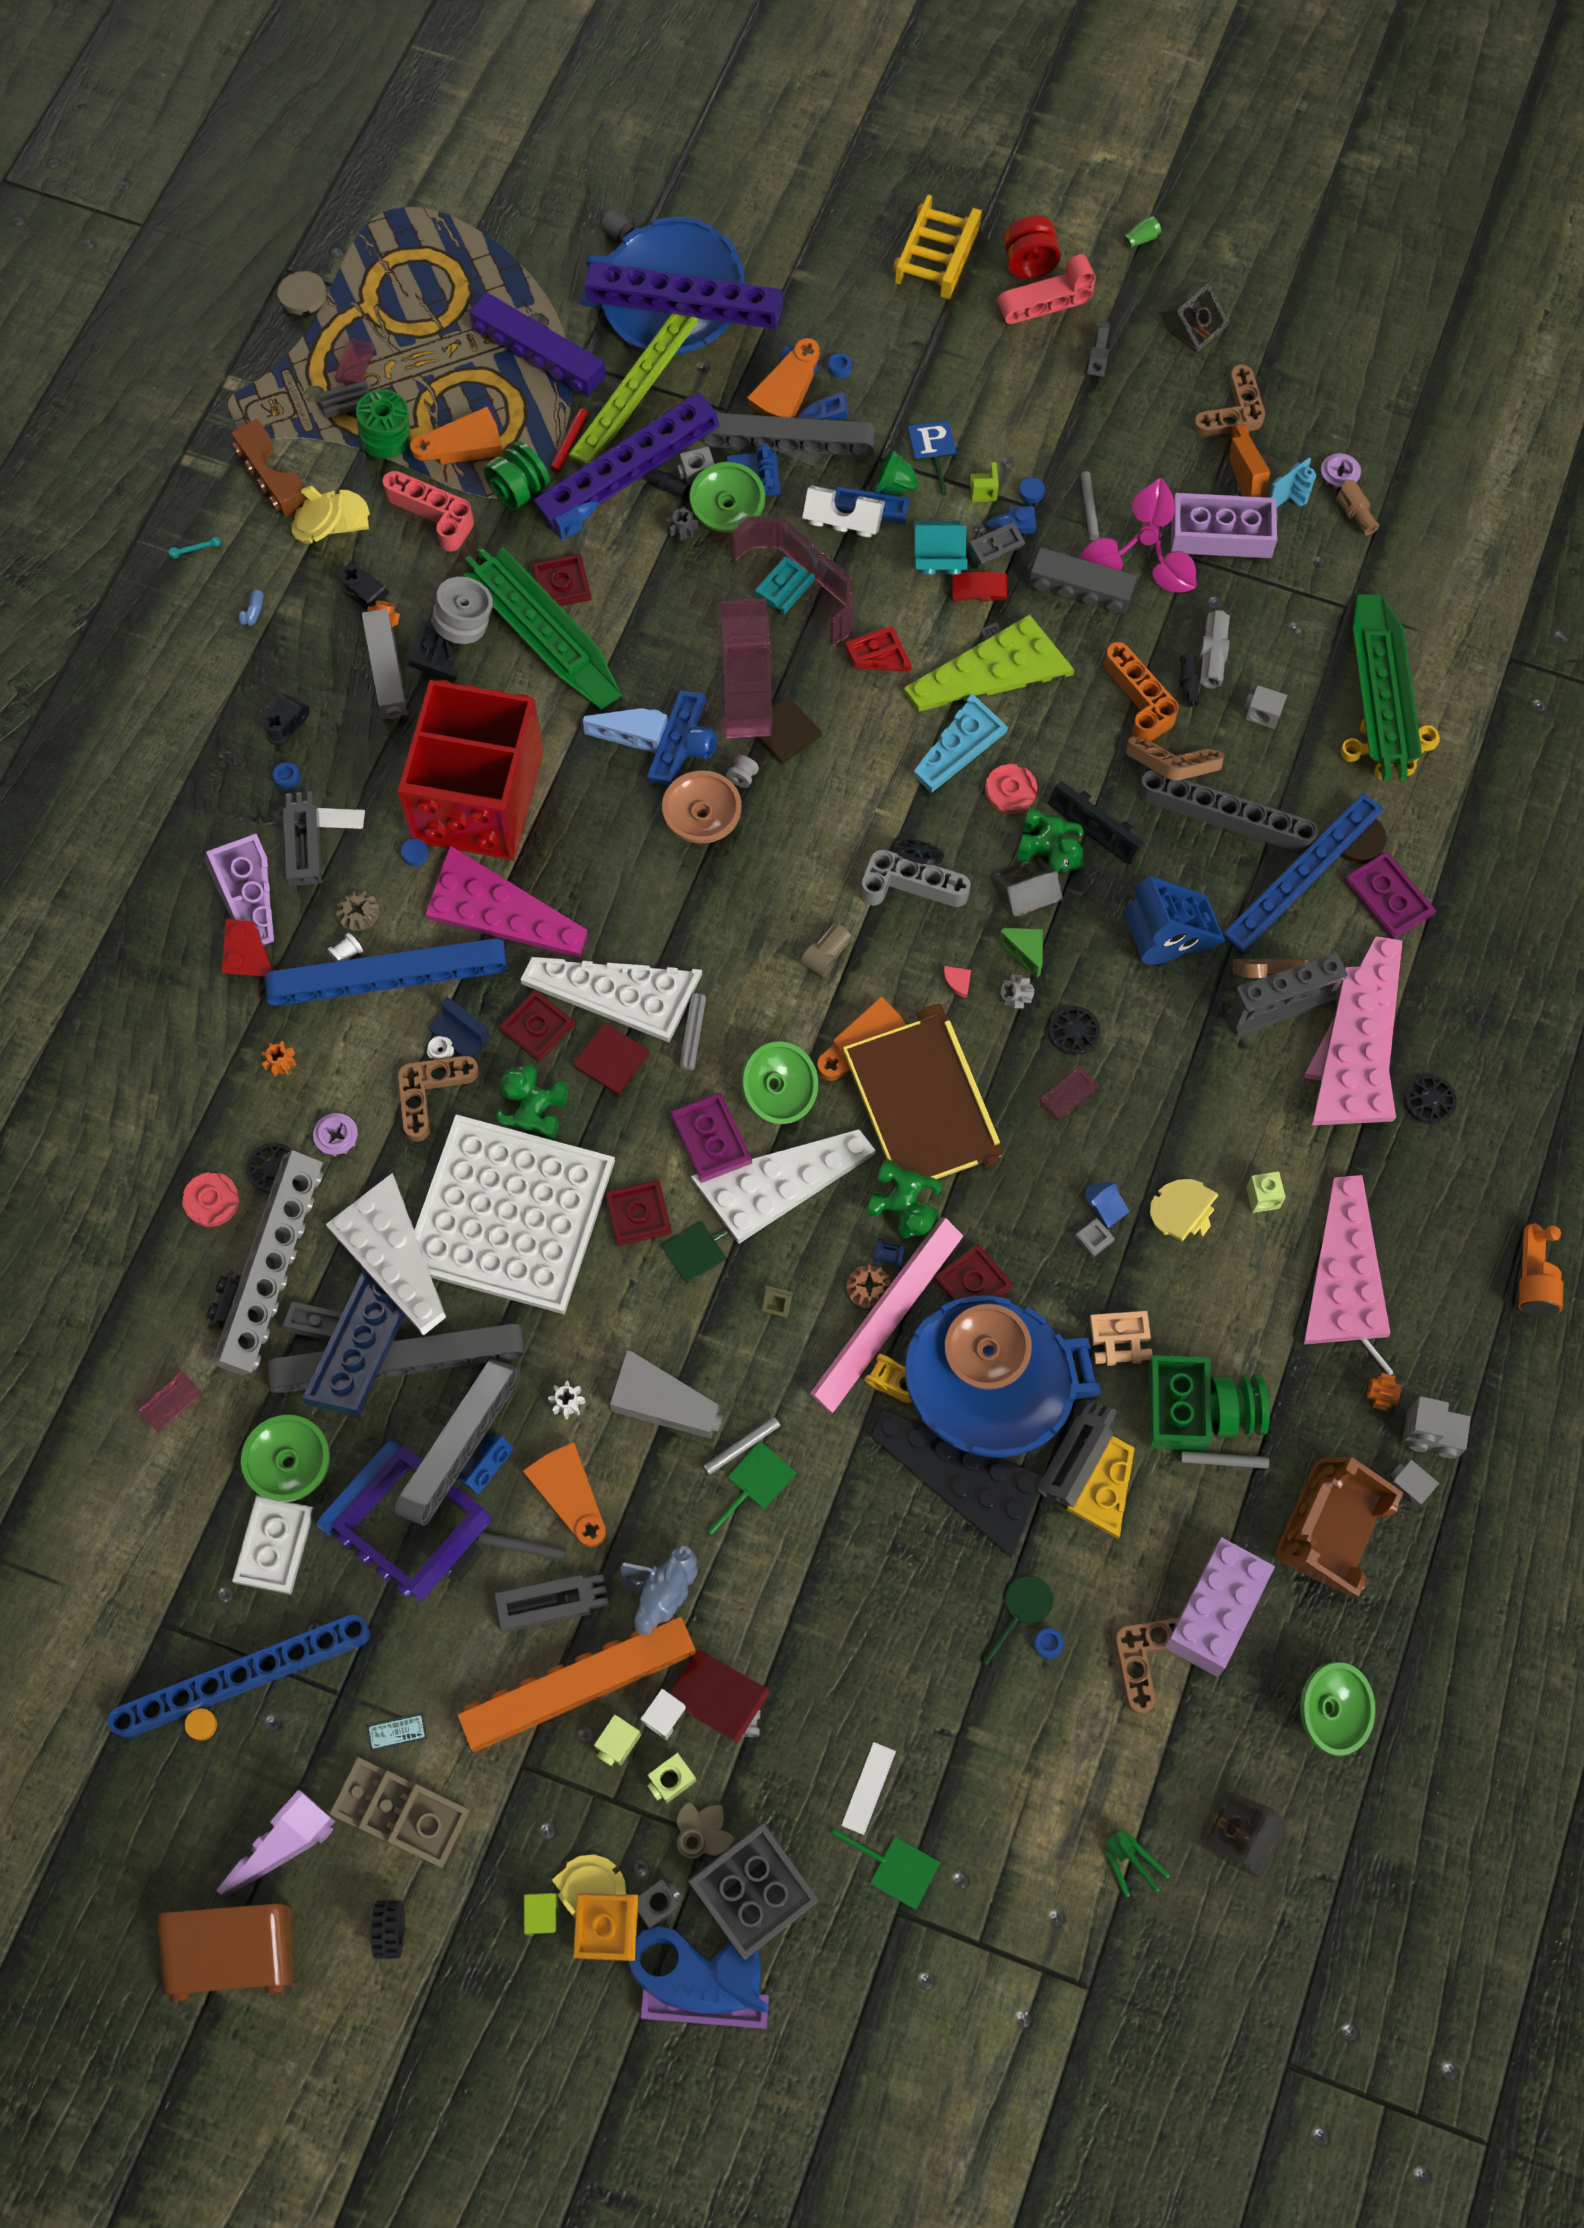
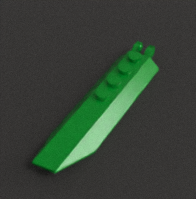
M482 547L477 549V555L483 561V564L480 566L470 556L465 558V565L472 573H464L463 576L479 581L489 590L492 596L493 608L559 678L601 710L622 696L598 645L504 547H501L496 557H491Z
M1357 594L1353 636L1369 756L1381 764V778L1383 781H1389L1391 778V764H1397L1398 780L1405 781L1408 773L1407 763L1422 757L1404 628L1383 595Z

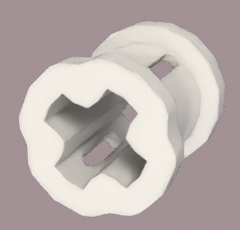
M347 933L344 940L335 947H329L327 951L332 959L338 962L349 960L356 953L361 954L363 949L358 941L350 933Z

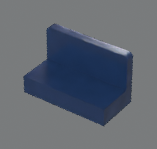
M447 996L440 1003L441 1015L429 1026V1030L437 1037L449 1038L454 1051L460 1056H470L473 1058L490 1040L488 1028Z

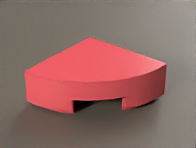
M944 966V979L949 987L958 996L967 998L971 970Z

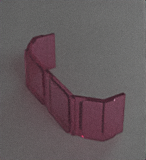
M748 516L743 520L737 529L732 532L733 560L736 561L751 548H780L794 562L805 568L806 572L809 574L813 573L815 580L846 606L831 619L830 645L833 647L840 640L843 641L852 634L853 581L851 576L826 554L816 550L812 542L785 519L782 520L780 517L772 519L770 517Z
M766 598L719 601L724 641L725 718H721L723 738L771 736L773 730L771 647Z

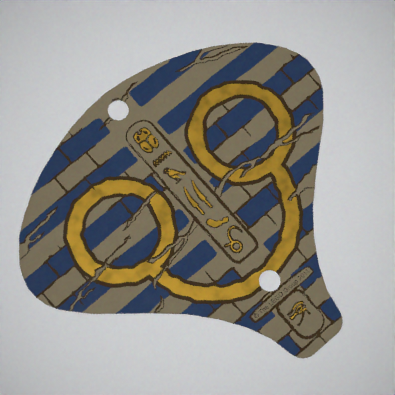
M420 207L394 208L374 217L363 227L348 249L325 302L296 346L278 365L263 377L232 394L228 401V408L237 429L258 419L271 440L280 438L315 439L340 443L363 450L359 443L356 410L326 418L321 401L309 403L303 398V393L310 386H319L326 392L366 381L370 392L374 390H389L396 392L404 398L409 411L410 442L417 435L426 434L488 407L498 428L502 451L504 452L507 448H511L512 444L516 441H521L537 454L548 471L564 440L570 416L571 387L561 380L554 379L551 374L543 369H537L523 357H517L506 347L497 345L486 335L477 333L472 328L469 311L488 292L527 316L536 312L543 314L547 320L545 327L565 338L564 331L554 307L536 280L511 254L485 233L446 213ZM409 442L407 449L403 453L393 458H386L451 488L480 497L498 498L488 485L483 473L484 466L495 457L441 465L439 459L428 461L415 459L411 453ZM420 445L422 451L427 450L425 445Z

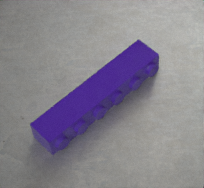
M488 292L469 311L472 328L477 333L486 335L497 345L511 350L517 357H523L537 369H543L551 374L554 379L565 382L576 392H581L589 397L606 377L603 360Z

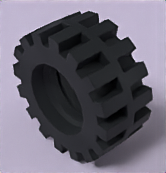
M377 1900L374 1903L371 1919L372 1956L374 1959L401 1958L405 1937L404 1903L402 1900Z

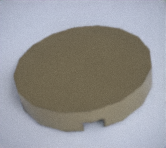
M308 271L290 274L282 280L278 287V298L282 307L289 313L303 315V312L309 311V313L316 311L323 305L327 296L322 278Z

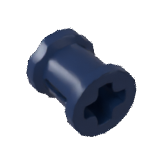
M878 1238L873 1263L881 1261L895 1264L896 1268H901L906 1244H890Z

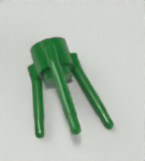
M1124 1829L1104 1843L1108 1849L1104 1855L1111 1863L1124 1897L1128 1898L1130 1893L1116 1860L1117 1858L1121 1863L1129 1859L1155 1893H1158L1160 1889L1134 1855L1136 1851L1163 1877H1170V1874L1137 1843L1132 1834L1128 1836Z

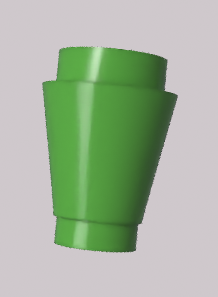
M1154 216L1144 217L1124 235V240L1129 248H1133L1156 239L1157 235L1161 233V227Z

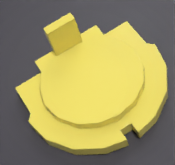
M313 486L301 490L308 499L304 500L303 507L296 509L295 519L292 523V533L299 542L310 544L313 542V539L317 542L333 530L342 513L343 497L340 494L330 497L328 492L320 494Z
M339 490L340 495L343 497L342 513L339 521L329 534L369 529L368 516L370 512L366 501L354 492ZM335 491L328 492L330 497L338 495L335 494Z
M1192 1179L1176 1180L1163 1186L1158 1191L1160 1197L1154 1196L1151 1202L1150 1215L1155 1227L1164 1235L1169 1234L1182 1242L1189 1233L1195 1235L1199 1232V1235L1204 1236L1211 1227L1208 1217L1214 1211L1211 1204L1218 1197V1194L1205 1187L1202 1182Z
M594 1854L579 1856L568 1862L566 1868L552 1879L560 1890L557 1896L575 1919L577 1893L626 1895V1883L621 1871L617 1874L612 1871L617 1866L609 1859Z

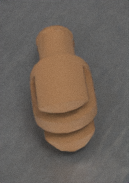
M1347 480L1339 491L1336 500L1348 518L1355 519L1364 534L1370 535L1379 527V524L1369 511L1370 502L1354 480Z

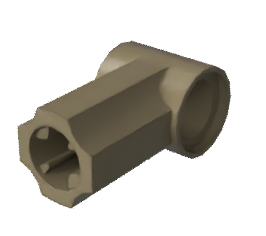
M833 923L817 944L813 943L806 950L801 959V964L822 978H825L833 969L837 957L852 940V935L842 925Z

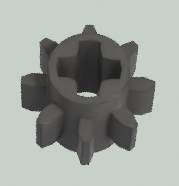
M685 507L676 511L672 510V518H667L670 536L675 535L681 541L688 537L692 538L693 530L698 529V521L695 520L694 513L689 512Z

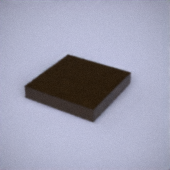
M789 696L749 724L750 732L781 765L822 736V731Z

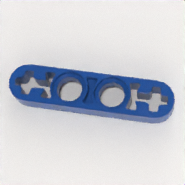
M390 1440L323 1513L316 1527L327 1536L336 1532L331 1525L400 1449L401 1445L395 1440Z

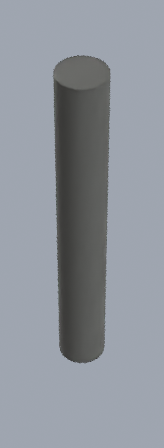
M481 1532L478 1543L561 1561H565L567 1549Z

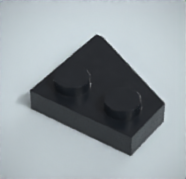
M422 620L408 666L455 683L458 673L454 669L452 661L454 656L452 648L449 646V640L444 639L438 634L432 623Z

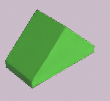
M1004 928L1000 932L999 944L1035 978L1039 977L1043 964V929Z

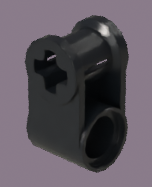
M349 564L341 569L340 579L343 582L344 593L366 611H368V606H375L376 601H383L389 595L383 583L367 574L359 566Z
M283 694L263 718L262 724L267 731L268 741L276 746L288 742L299 726L306 721L310 711L309 706L288 694Z

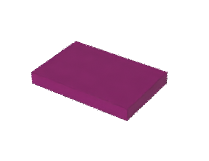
M1387 851L1348 874L1343 880L1390 939L1398 938L1433 916L1436 912L1435 908Z
M721 1092L670 1111L671 1119L701 1183L752 1164V1157Z

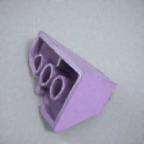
M257 834L207 851L204 856L205 864L232 920L256 922L262 943L266 945L274 942L267 857Z
M298 1790L270 1822L274 1827L271 1832L258 1837L253 1843L252 1856L250 1858L246 1856L240 1860L216 1891L220 1895L228 1897L314 1846L317 1841L322 1843L333 1831L331 1826L335 1820L309 1796Z

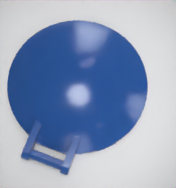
M669 217L652 221L653 224L641 229L636 228L626 235L615 252L612 251L609 256L589 255L586 261L588 266L587 275L591 263L597 262L745 284L743 265L731 241L724 234L721 235L718 231L714 230L711 225L692 218ZM585 287L584 293L580 296L581 305L603 308L610 325L616 333L627 343L643 351L646 350L671 315L669 313L588 302ZM698 318V323L674 355L688 353L708 345L718 338L731 323Z
M971 1296L954 1300L941 1306L940 1310L927 1317L920 1324L909 1344L905 1361V1379L910 1399L917 1413L925 1424L949 1444L973 1454L988 1457H1009L1029 1452L1049 1441L1067 1420L1074 1400L1098 1396L1101 1394L1099 1383L1095 1381L1088 1351L1091 1348L1089 1339L1063 1340L1062 1336L1056 1334L1046 1323L1047 1320L1031 1308L1027 1307L1025 1309L1010 1303L1011 1300L995 1296ZM982 1304L1000 1305L1016 1313L1027 1326L1032 1345L1030 1361L1022 1375L1011 1384L992 1390L975 1388L960 1380L950 1368L945 1353L946 1335L955 1318L963 1311ZM987 1347L983 1353L990 1356L994 1353V1350L991 1347ZM1077 1353L1084 1380L1083 1384L1078 1382L1072 1354Z

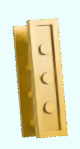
M927 195L924 204H919L916 214L917 220L903 253L894 262L895 283L900 284L905 273L938 282V285L942 286L941 297L950 299L979 231L982 210L973 208L969 217L960 218L931 209L932 196ZM931 219L959 227L963 232L962 235H957L956 237L926 228L925 225L927 220ZM920 237L954 246L955 251L948 255L918 246L917 243ZM912 255L946 264L947 270L940 273L909 264Z

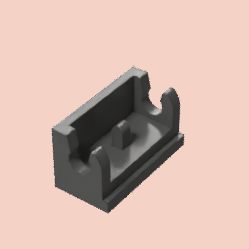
M1012 522L971 541L966 549V556L974 558V568L978 569L987 562L1013 550L1020 549L1025 545V541L1015 523Z

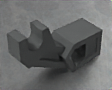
M1100 321L1096 347H1092L1087 374L1103 377L1105 375L1109 349H1105L1110 322Z

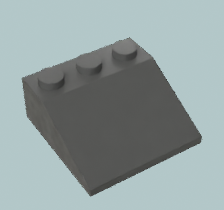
M760 1823L687 1880L744 1960L819 1902L764 1823Z

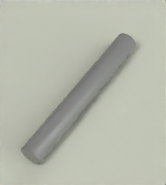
M1086 471L1081 473V482L1089 539L1096 540L1099 538L1091 474Z
M775 1417L771 1418L704 1464L705 1471L708 1475L712 1474L779 1428L781 1425Z
M1181 1451L1180 1457L1182 1463L1269 1468V1457Z

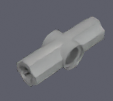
M1215 610L1207 615L1205 636L1203 637L1200 651V659H1202L1200 684L1204 685L1205 688L1214 689L1221 686L1223 682L1224 664L1227 660L1230 640L1227 639L1230 616L1225 611Z

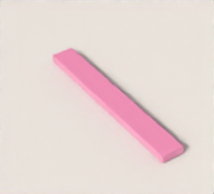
M940 1217L810 1392V1395L828 1412L833 1413L962 1239L963 1235L947 1218Z

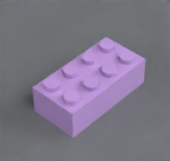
M1175 493V513L1171 520V552L1181 551L1186 554L1272 558L1277 542L1276 498Z
M1221 1537L1214 1547L1165 1648L1219 1677L1226 1668L1275 1566Z

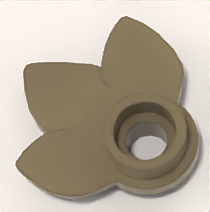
M689 1802L682 1807L677 1817V1825L681 1832L677 1839V1847L684 1857L696 1859L704 1853L717 1856L732 1845L734 1836L721 1830L724 1821V1812L721 1805L709 1806L699 1813ZM696 1838L698 1846L695 1849L688 1848V1839Z

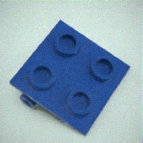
M761 444L757 453L727 455V462L742 464L758 475L763 483L765 496L781 495L777 454L772 452L768 444Z

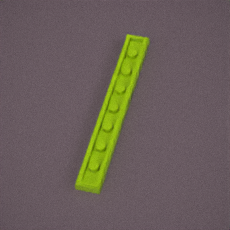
M676 314L670 315L569 453L571 460L583 466L601 456L699 321L698 318Z

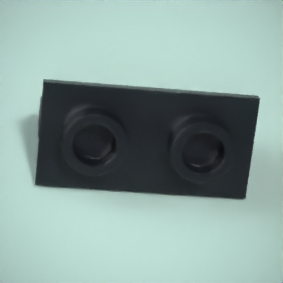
M230 1270L225 1277L220 1276L215 1289L219 1296L216 1303H211L206 1318L210 1319L208 1328L217 1323L219 1324L218 1329L223 1331L231 1308L230 1302L234 1299L242 1276L236 1275L233 1278L234 1270Z

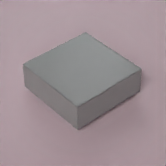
M1097 1218L1075 1234V1239L1092 1258L1115 1240Z

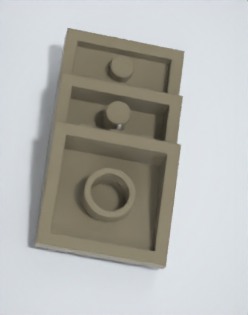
M356 1757L328 1814L443 1868L470 1810Z

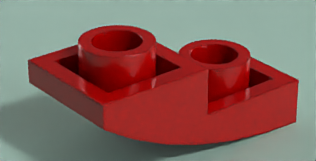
M999 572L953 574L952 598L955 602L978 598L982 602L1007 599V574Z

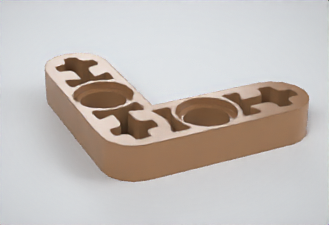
M1237 365L1231 372L1230 385L1237 407L1199 413L1194 422V431L1198 436L1212 437L1232 434L1233 426L1245 424L1248 431L1257 430L1262 426L1265 410L1254 373L1249 366ZM1241 377L1245 379V382H1244V385H1243V386H1242V383H1243V382H1242ZM1250 394L1254 399L1246 401L1242 399L1241 395ZM1226 417H1231L1236 421V423L1229 425L1226 424L1223 421V419Z
M1141 737L1129 738L1126 748L1127 755L1172 780H1183L1218 771L1222 768L1224 754L1215 749H1203L1175 756Z
M1233 959V974L1244 978H1266L1267 974H1276L1311 962V959Z
M460 1056L415 1062L401 1067L398 1079L402 1120L405 1134L410 1140L415 1142L422 1141L427 1138L430 1132L426 1089L474 1082L479 1076L477 1062L472 1057ZM464 1065H469L470 1068L467 1075H464L462 1071ZM451 1066L454 1067L455 1077H452V1073L450 1070ZM436 1068L446 1070V1075L442 1079H434L431 1073ZM411 1072H414L416 1076L414 1077L416 1089L410 1088L408 1077ZM417 1096L421 1098L420 1106L409 1108L406 1104L410 1097ZM412 1116H418L421 1126L418 1133H414L413 1129H411L414 1128Z
M1179 1618L1126 1626L1115 1637V1646L1127 1705L1137 1715L1148 1713L1155 1704V1693L1146 1653L1166 1650L1165 1645L1172 1633L1169 1626L1173 1625L1174 1629ZM1160 1628L1165 1632L1166 1640L1164 1643L1156 1644L1151 1640L1150 1632L1152 1629ZM1140 1630H1144L1146 1647H1143V1640L1134 1642L1132 1648H1129L1127 1643H1122L1121 1640L1124 1639L1126 1633H1129L1131 1638H1136L1142 1635ZM1137 1662L1142 1666L1143 1675L1140 1678H1132L1128 1675L1127 1666L1129 1663ZM1145 1681L1147 1686L1141 1687V1693L1143 1697H1148L1149 1701L1144 1704V1708H1141L1139 1703H1134L1133 1701L1138 1696L1137 1687L1131 1689L1129 1684L1137 1685Z

